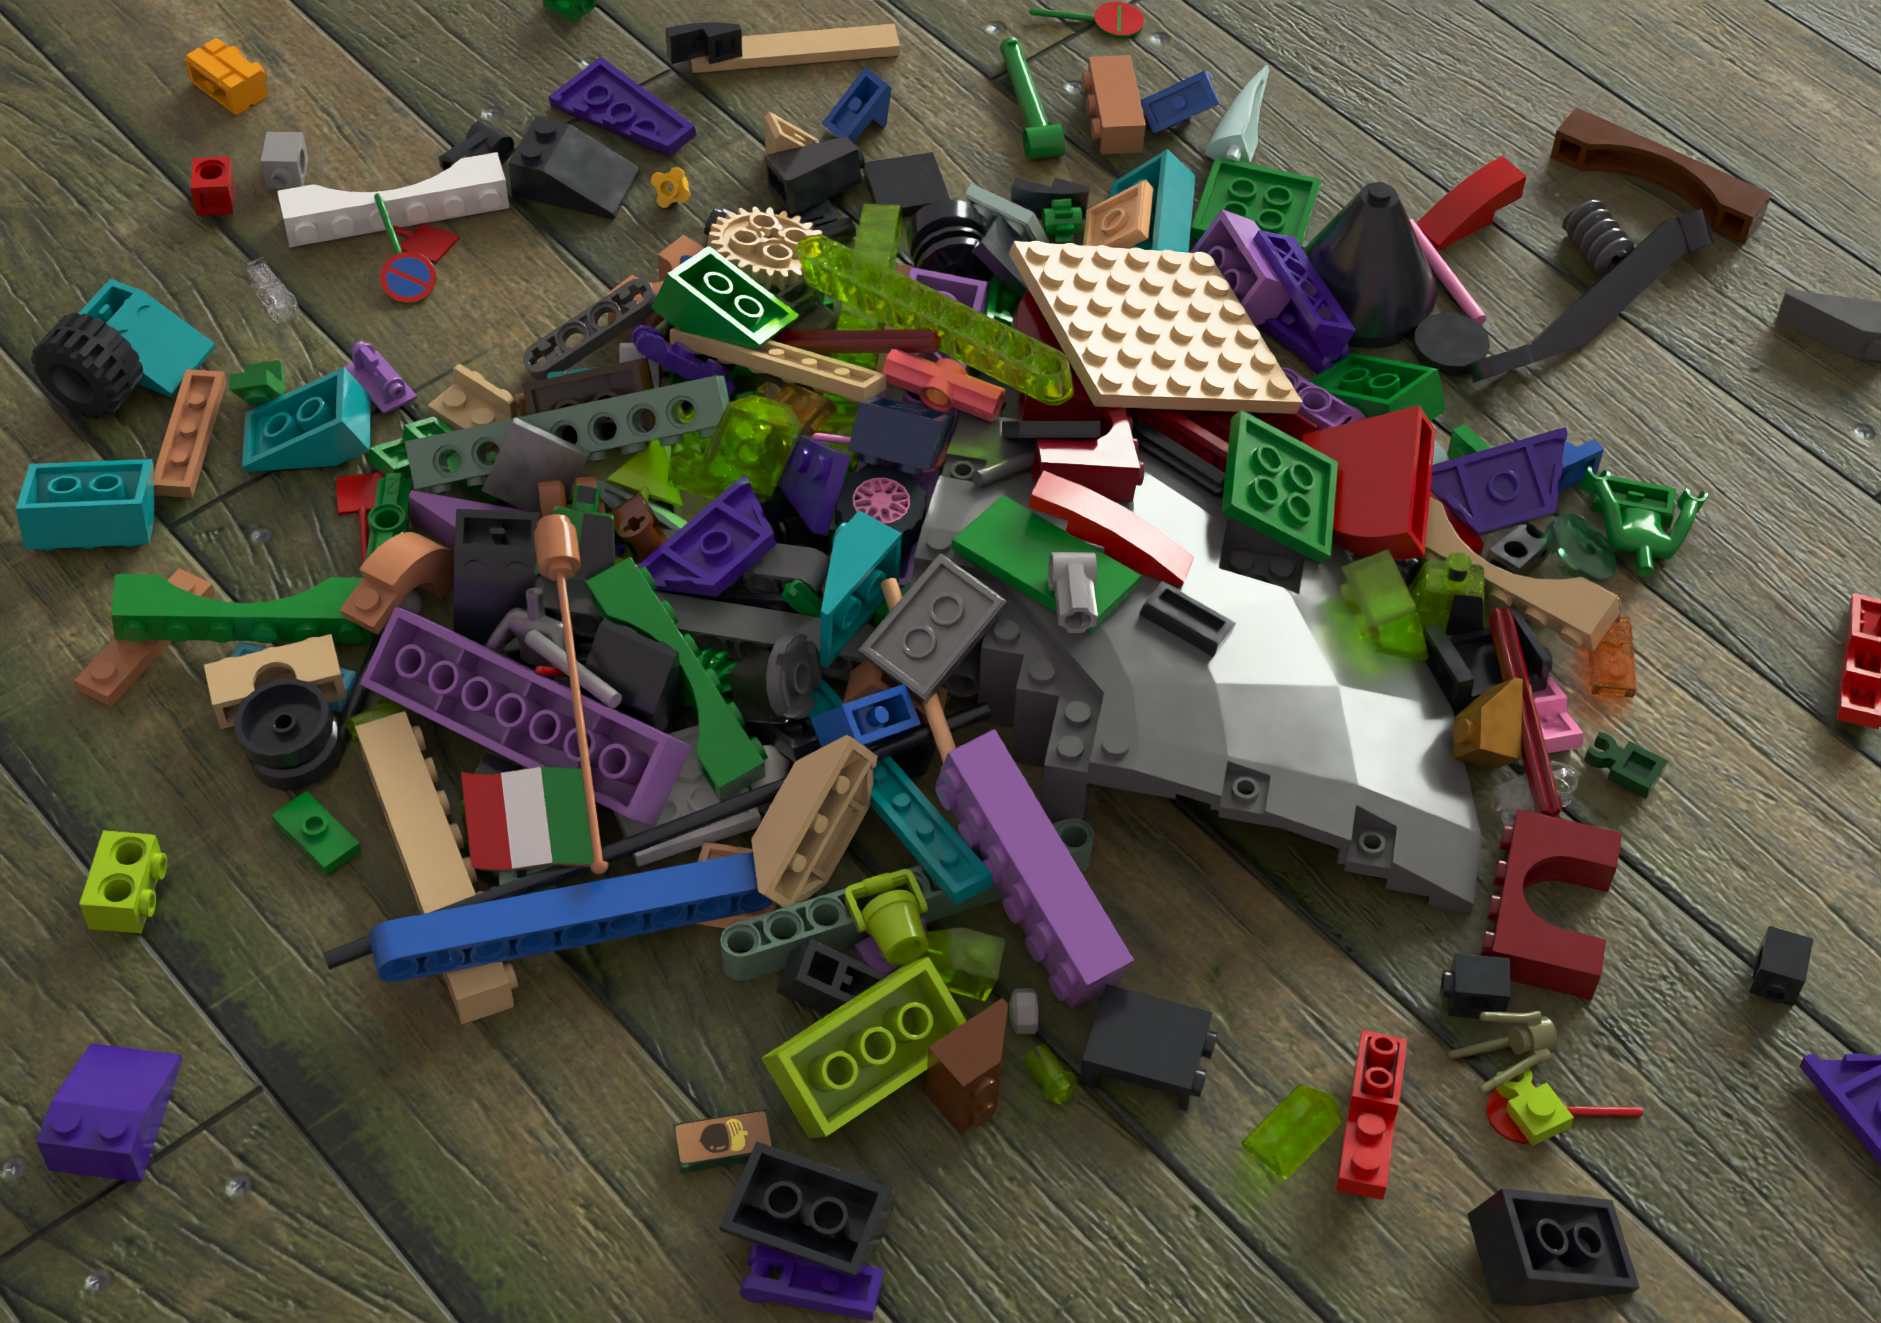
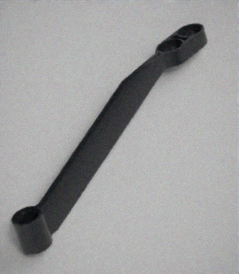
M1703 209L1662 222L1529 344L1467 364L1472 382L1475 383L1584 346L1682 255L1714 244Z

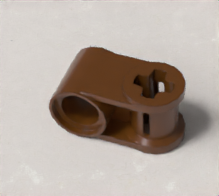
M640 492L607 513L614 515L615 532L624 545H628L639 564L668 540L659 526L658 518Z

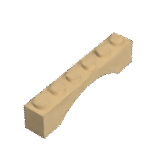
M1430 497L1425 556L1418 557L1423 560L1425 567L1436 573H1440L1442 570L1449 574L1450 568L1454 569L1455 563L1480 565L1483 567V593L1488 595L1490 601L1500 608L1516 606L1519 612L1523 614V617L1530 621L1531 625L1539 629L1547 627L1555 631L1566 644L1574 648L1582 646L1592 652L1596 649L1620 614L1617 595L1583 577L1561 580L1535 579L1513 574L1492 565L1474 553L1460 539L1448 520L1443 504Z

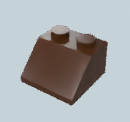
M1003 998L928 1047L926 1095L960 1134L973 1125L979 1127L992 1118L997 1109L1008 1004Z

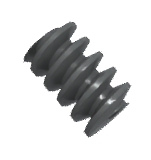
M1593 199L1583 203L1572 210L1563 221L1562 228L1567 232L1569 238L1574 241V245L1581 251L1583 257L1588 260L1589 265L1595 269L1597 276L1600 278L1634 249L1633 241L1627 238L1626 232L1620 228L1619 223L1612 218L1611 212L1605 209V204L1600 200Z

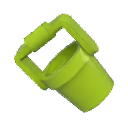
M902 869L892 873L887 872L864 879L862 882L846 888V905L859 933L867 931L873 937L888 963L904 965L910 961L917 960L926 952L928 941L920 914L928 912V907L912 871ZM907 884L910 892L906 890L889 891L895 887ZM886 892L871 900L865 906L861 915L855 899Z

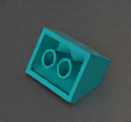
M152 459L29 464L16 506L24 549L51 551L57 548L82 547L84 549H94L99 546L122 545L125 547H136L149 544L154 526V470Z

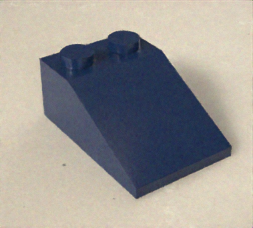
M880 396L860 401L848 451L858 453L857 460L881 465L884 459L898 463L897 470L921 475L923 469L930 470L934 468L953 425L955 415Z

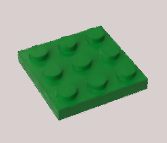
M1215 157L1191 226L1190 238L1199 240L1221 209L1255 221L1261 231L1295 237L1302 248L1320 191L1321 179Z
M1240 410L1231 418L1221 512L1321 564L1331 556L1338 461Z

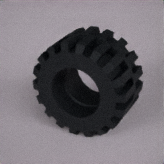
M70 313L63 316L32 351L31 362L34 365L32 368L40 378L39 381L43 387L67 408L83 416L88 415L91 418H107L114 414L143 378V365L139 361V355L131 347L130 342L119 331L110 327L101 319H95L91 315L84 313L82 315Z

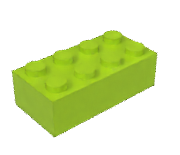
M926 957L908 962L761 1059L808 1139L827 1137L927 1070L928 1047L967 1021L930 958Z

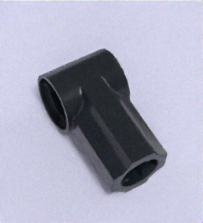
M479 120L469 129L466 140L439 156V164L443 171H445L461 158L496 152L498 153L500 163L503 164L512 155L515 143L513 138L487 120Z

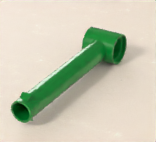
M1016 38L1003 40L1000 44V51L1027 128L1023 129V147L1026 159L1035 160L1064 156L1065 139L1061 124L1049 125L1019 40Z

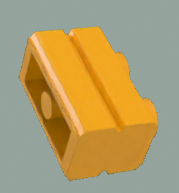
M215 38L204 44L203 49L197 48L186 55L185 63L189 81L233 114L239 115L249 109L250 104L256 105L267 98L268 92L265 82L267 75L263 67L257 62L250 63L246 60L237 47H228L222 41Z

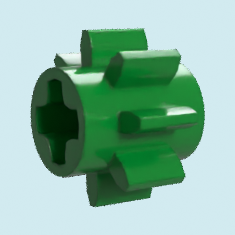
M1071 199L1051 201L1052 208L1043 209L1042 211L1043 230L1047 236H1053V244L1073 243V235L1082 234L1081 207H1071Z

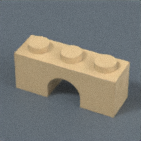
M331 634L307 638L304 641L280 647H269L259 652L234 658L228 657L204 665L211 703L220 729L233 727L235 714L243 699L256 688L274 680L294 678L308 681L323 692L327 703L347 699L341 668Z

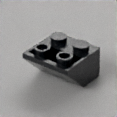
M603 619L599 624L585 667L622 695L620 704L614 709L663 732L683 705L679 652L664 642H656L637 634L628 626H619ZM580 686V692H581L582 694H585V695H587V696H589V697H591V698H593V699H595V700L601 702L599 699H597L595 696H593L590 692H588L586 689H584L582 686Z

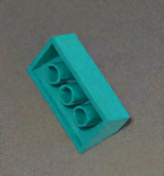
M1166 149L1114 181L1111 188V197L1146 180L1153 187L1149 235L1147 240L1131 248L1154 251L1172 250L1174 252L1188 253L1195 175Z

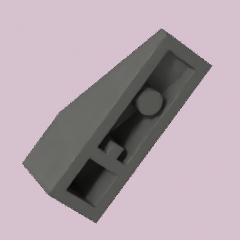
M1786 288L1777 314V321L1853 358L1881 362V302Z

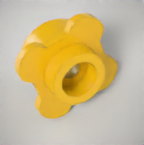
M674 167L668 173L656 172L652 175L651 184L656 188L658 194L656 201L660 207L667 208L673 202L685 203L689 200V184L681 168ZM669 184L673 186L672 191L668 189Z

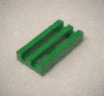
M1615 476L1609 477L1607 482L1618 501L1620 512L1627 508H1641L1654 511L1660 515L1661 525L1671 526L1674 518L1677 488ZM1594 494L1591 511L1603 513L1598 494Z

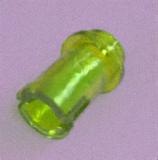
M383 698L379 700L377 706L357 715L347 717V729L353 740L358 742L355 726L403 712L399 703Z
M1041 1044L1036 1046V1050L1041 1055L1039 1059L1031 1049L1025 1055L1023 1063L1043 1086L1044 1097L1049 1101H1054L1055 1104H1062L1070 1100L1078 1089L1075 1084V1075L1063 1069L1047 1045Z

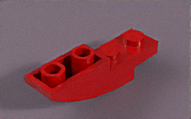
M1365 1030L1361 1031L1339 1158L1337 1191L1384 1200L1395 1119L1399 1107L1407 1039Z

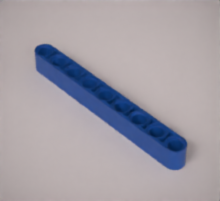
M743 853L389 920L373 927L369 932L368 938L379 978L386 982H399L763 910L773 901L758 892L753 853Z

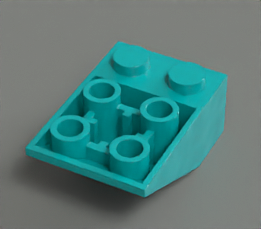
M110 279L78 313L80 315L83 313L91 315L95 319L99 318L110 327L119 331L130 342L131 347L137 352L140 357L139 361L143 365V378L139 385L169 397H173L179 391L185 370H197L216 348L214 342L143 290Z

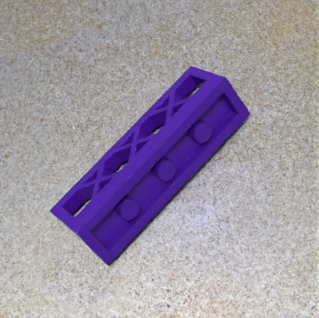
M1258 230L1253 240L1291 297L1289 303L1324 357L1337 360L1354 334L1355 328L1295 237Z

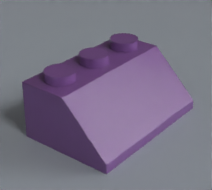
M1221 209L1190 253L1203 252L1210 254L1255 326L1265 323V319L1277 318L1290 302L1291 297L1253 240L1257 231L1260 230L1253 220Z

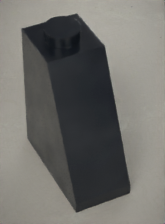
M847 136L764 155L769 190L790 215L799 213L862 183L861 169L865 167L863 152Z

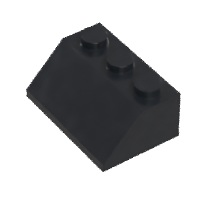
M756 1141L719 1228L722 1232L857 1279L877 1252L893 1212L892 1188Z

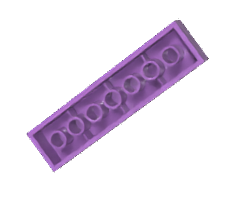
M395 606L360 682L361 685L529 769L537 767L581 768L570 687L545 675H538L535 670L422 616ZM581 693L595 801L632 820L655 826L692 746L614 708L611 709L605 704Z

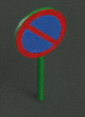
M376 193L374 199L395 255L390 257L382 266L380 273L381 287L385 294L395 302L402 304L419 303L428 298L434 291L437 281L435 268L431 261L422 254L410 251L402 252L382 196Z

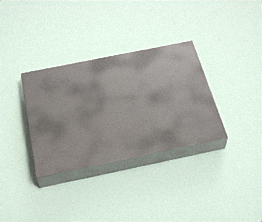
M940 553L858 651L862 657L900 685L905 684L909 692L927 704L1007 609L1008 603L997 593Z

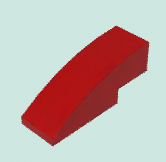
M1501 156L1483 166L1449 191L1416 224L1433 247L1439 251L1491 224L1495 211L1521 199L1527 176L1505 157Z

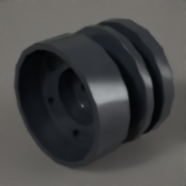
M950 199L936 201L922 207L915 213L906 227V239L910 255L913 259V267L989 282L993 272L972 251L985 232L978 210L967 202Z

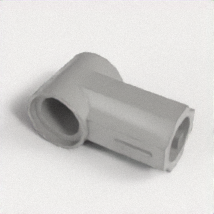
M1050 553L1048 563L1049 590L1055 591L1058 625L1067 629L1068 633H1084L1086 629L1096 626L1095 587L1097 561L1095 553Z

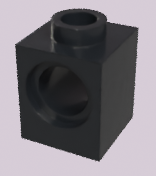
M1768 926L1757 952L1749 993L1762 996L1772 1002L1786 1003L1794 1006L1806 981L1813 938Z
M1455 953L1450 971L1443 970L1441 977V997L1448 998V1016L1480 1019L1479 1016L1482 1012H1506L1511 998L1510 958Z

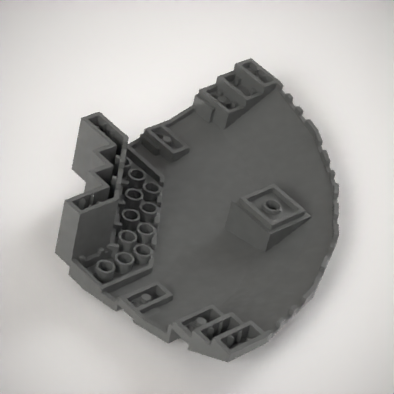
M981 371L978 379L1006 389L1005 399L997 419L992 422L961 411L947 451L942 475L938 477L922 526L908 590L941 553L1007 601V609L977 643L981 647L978 704L986 702L991 711V718L981 722L1013 727L1011 757L1014 762L1044 767L1041 807L1051 823L1070 818L1085 821L1093 784L1173 799L1178 794L1211 804L1210 809L1219 810L1218 817L1282 828L1339 848L1337 863L1345 865L1344 871L1386 878V889L1428 896L1427 907L1471 914L1475 897L1481 831L1465 762L1453 759V709L1390 597L1333 539L1331 556L1320 564L1222 513L1223 494L1215 496L1138 447V461L1144 462L1142 486H1136L1133 502H1114L1160 529L1194 556L1183 587L1169 585L1236 622L1232 634L1216 655L1212 657L1139 615L1145 601L1161 583L1158 579L1140 574L1139 587L1091 633L1086 630L1084 633H1068L1067 629L1058 625L1056 612L951 550L952 540L1002 495L1007 496L1065 531L1068 524L1067 520L1028 507L1034 490L1031 469L981 487L974 484L972 479L974 471L1035 450L1037 438H1004L1002 436L1003 421H1020L1017 400L1022 377ZM1038 438V439L1063 440V439H1066V438ZM1071 438L1073 441L1093 440L1092 438ZM1082 540L1088 545L1104 553L1105 547ZM1239 790L1246 792L1250 791L1252 794L1244 795L1241 794ZM1365 844L1375 845L1377 849H1369Z

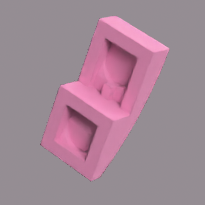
M1548 677L1546 689L1532 692L1547 751L1552 753L1583 747V732L1567 713V696L1553 678Z

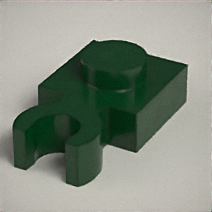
M1601 732L1598 733L1594 746L1604 752L1589 747L1584 761L1592 767L1610 769L1608 780L1645 799L1663 774L1668 760L1631 741L1623 749L1617 746L1613 737Z

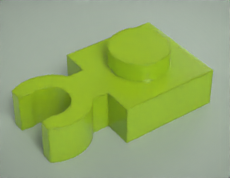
M1530 1068L1516 1076L1519 1082L1507 1081L1496 1088L1501 1096L1510 1099L1507 1103L1506 1112L1532 1146L1572 1127L1574 1117L1548 1083L1536 1088L1532 1084L1533 1076Z

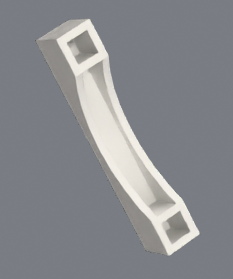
M497 152L461 158L450 168L430 179L394 190L348 192L313 184L277 191L289 247L386 230L374 199L376 193L382 196L392 226L399 227L509 208L506 179Z

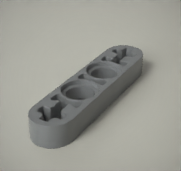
M633 279L533 343L526 349L523 355L524 366L535 380L547 379V375L550 372L565 371L654 312L651 306L657 296L652 285L644 279ZM638 294L644 297V300L640 303L634 299ZM621 304H623L628 311L625 314H623L622 310L619 307ZM607 312L616 314V318L611 325L605 327L598 326V320L603 314ZM575 333L584 335L580 345L573 348L565 346L567 339ZM557 346L562 352V355L558 356V354L554 350V348ZM544 356L547 363L540 366L537 360Z

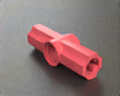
M895 348V350L891 349L882 373L886 374V383L918 394L926 406L940 412H946L953 407L992 422L997 419L1005 399L1006 389L969 376L960 363L949 358H940L934 363Z

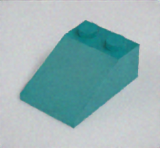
M342 367L245 412L242 468L246 472L337 466L350 459L360 457L362 454L370 451L371 396L346 368Z
M858 511L848 523L843 522L837 528L832 540L833 549L820 620V665L826 669L875 615V609L886 601L880 585L881 582L889 578H896L899 585L902 533L861 511Z

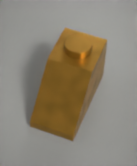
M1513 678L1488 688L1454 718L1452 732L1454 741L1453 759L1492 770L1521 760L1523 679Z

